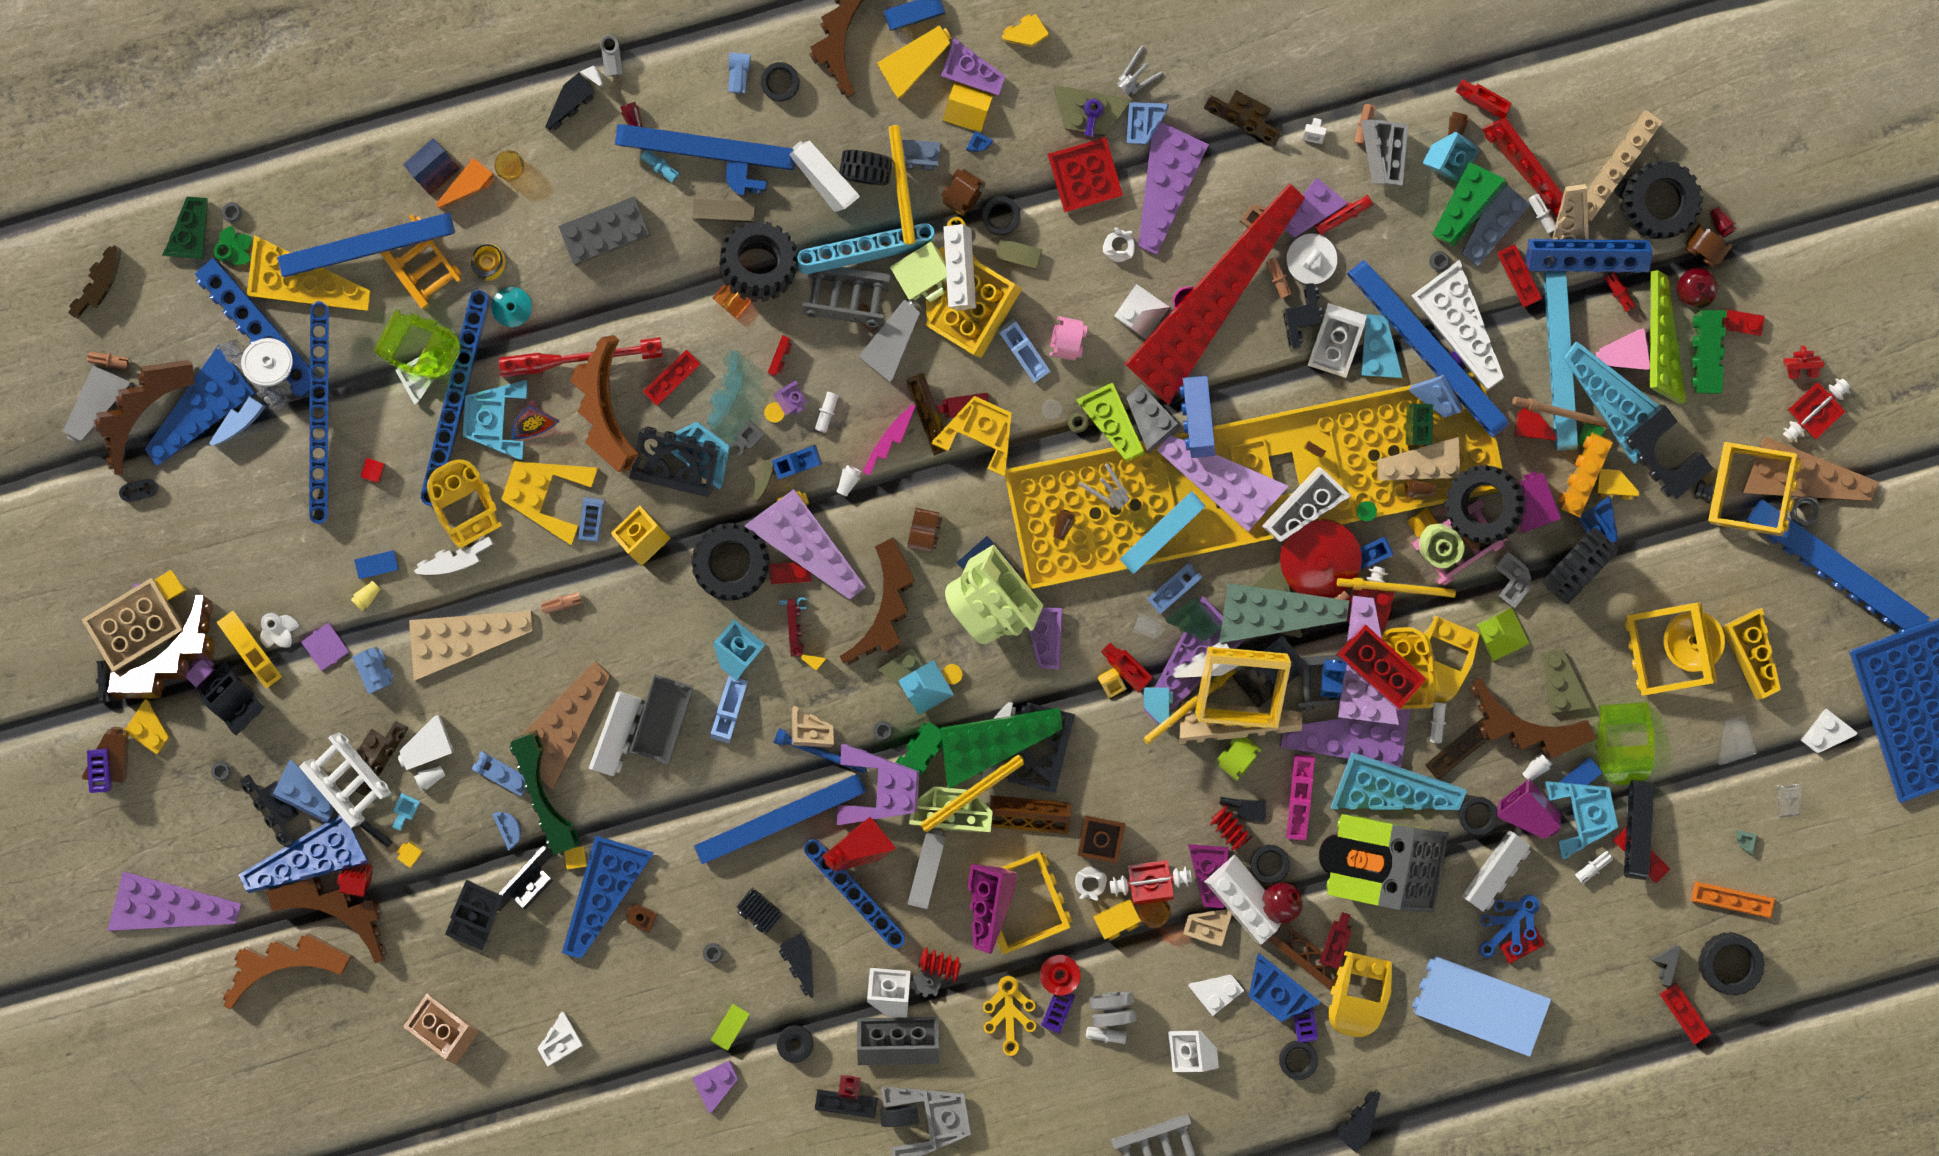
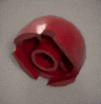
M1693 268L1684 272L1676 285L1679 300L1692 309H1701L1710 305L1715 300L1718 292V283L1715 277L1709 271L1702 268Z
M1285 882L1270 886L1262 896V901L1264 900L1265 903L1263 907L1264 912L1269 919L1277 924L1292 922L1300 915L1303 909L1302 894L1294 885Z

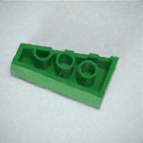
M1469 162L1432 233L1434 238L1454 247L1471 228L1470 226L1476 219L1483 214L1488 205L1497 198L1500 191L1508 185L1507 180Z
M1701 310L1696 312V316L1692 318V327L1696 328L1695 336L1692 337V348H1695V357H1692V369H1695V377L1691 379V388L1694 389V394L1722 393L1724 367L1720 365V361L1724 359L1725 348L1721 344V340H1724L1726 335V327L1722 324V318H1727V310Z
M930 720L927 724L925 722L922 723L917 731L920 735L916 740H910L905 748L908 750L904 757L900 755L895 762L920 771L919 777L942 746L941 729Z

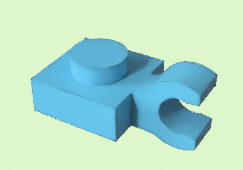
M401 793L393 810L398 816L392 827L401 830L406 818L413 819L421 801Z

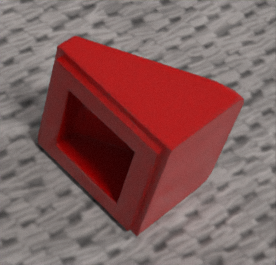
M366 458L360 477L380 483L386 464Z

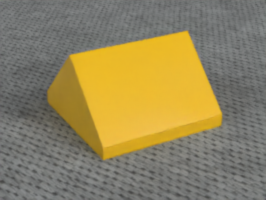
M955 82L942 121L981 133L994 94Z

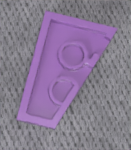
M953 39L941 77L999 96L1005 75L981 59L957 39Z

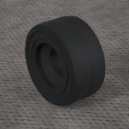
M792 1025L785 1028L777 1039L779 1055L791 1063H799L806 1060L813 1050V1037L802 1026ZM791 1039H799L801 1047L797 1050L791 1049L789 1046Z

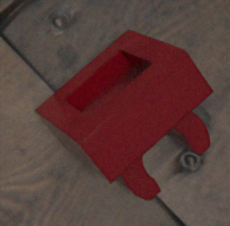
M841 1075L838 1097L858 1100L861 1078Z

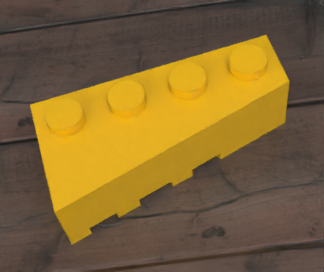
M1763 608L1755 609L1722 626L1727 642L1756 700L1764 699L1781 690L1776 666L1772 658V648L1768 640L1767 625L1764 622Z

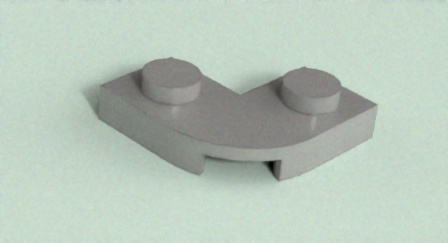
M1507 551L1494 567L1510 579L1498 596L1511 607L1516 608L1530 589L1531 576L1526 565Z

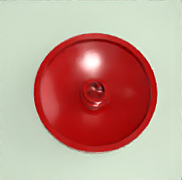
M1315 519L1309 522L1303 528L1287 537L1280 551L1282 574L1289 586L1300 594L1327 598L1335 597L1349 588L1337 586V579L1357 578L1361 568V550L1355 536L1343 524L1330 519Z

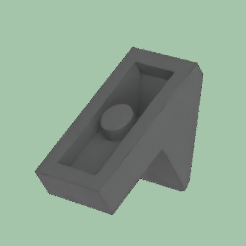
M1674 944L1650 958L1653 961L1664 963V967L1660 968L1658 978L1661 979L1660 983L1671 986L1681 949L1680 946Z

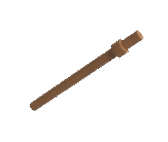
M1515 396L1512 401L1514 405L1525 407L1529 411L1535 412L1538 410L1609 428L1603 418L1540 403L1536 399H1524Z

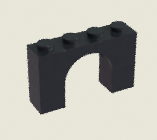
M1660 404L1623 434L1626 439L1624 443L1631 451L1634 450L1638 456L1636 458L1643 467L1647 466L1650 470L1648 474L1654 482L1658 481L1662 486L1660 488L1661 492L1667 498L1678 499L1710 473L1713 467L1704 455L1699 452H1695L1675 468L1665 469L1658 463L1655 457L1656 442L1663 433L1678 422L1667 406Z

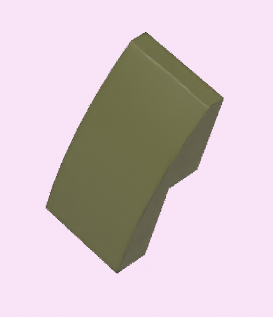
M1000 239L995 258L1038 269L1042 249Z
M765 460L764 480H755L754 500L759 501L768 487L774 467L772 460Z

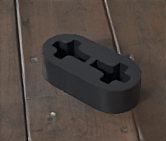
M144 479L123 485L119 490V496L123 501L134 502L155 496L158 493L159 486L155 480ZM148 482L149 485L154 486L150 494L148 491L141 492L140 488L146 487ZM128 487L130 490L137 489V493L131 494L130 499L124 495Z

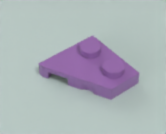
M730 1060L693 1077L694 1083L709 1113L715 1109L738 1080Z

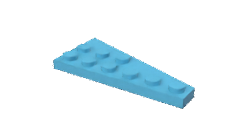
M1351 752L1331 804V809L1370 808L1372 810H1403V808H1414V810H1422V808H1434L1435 810H1460L1467 791L1464 788Z

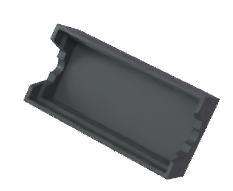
M634 196L558 226L575 266L651 236Z
M657 674L654 675L629 753L652 758L667 765L670 764L694 686Z

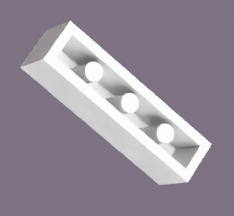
M963 224L944 227L948 306L956 311L975 309L976 298L971 228Z

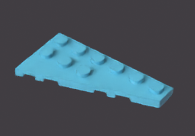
M1575 342L1564 356V360L1602 418L1606 421L1631 462L1635 464L1638 455L1634 450L1631 451L1624 443L1626 439L1623 434L1659 405L1584 346Z

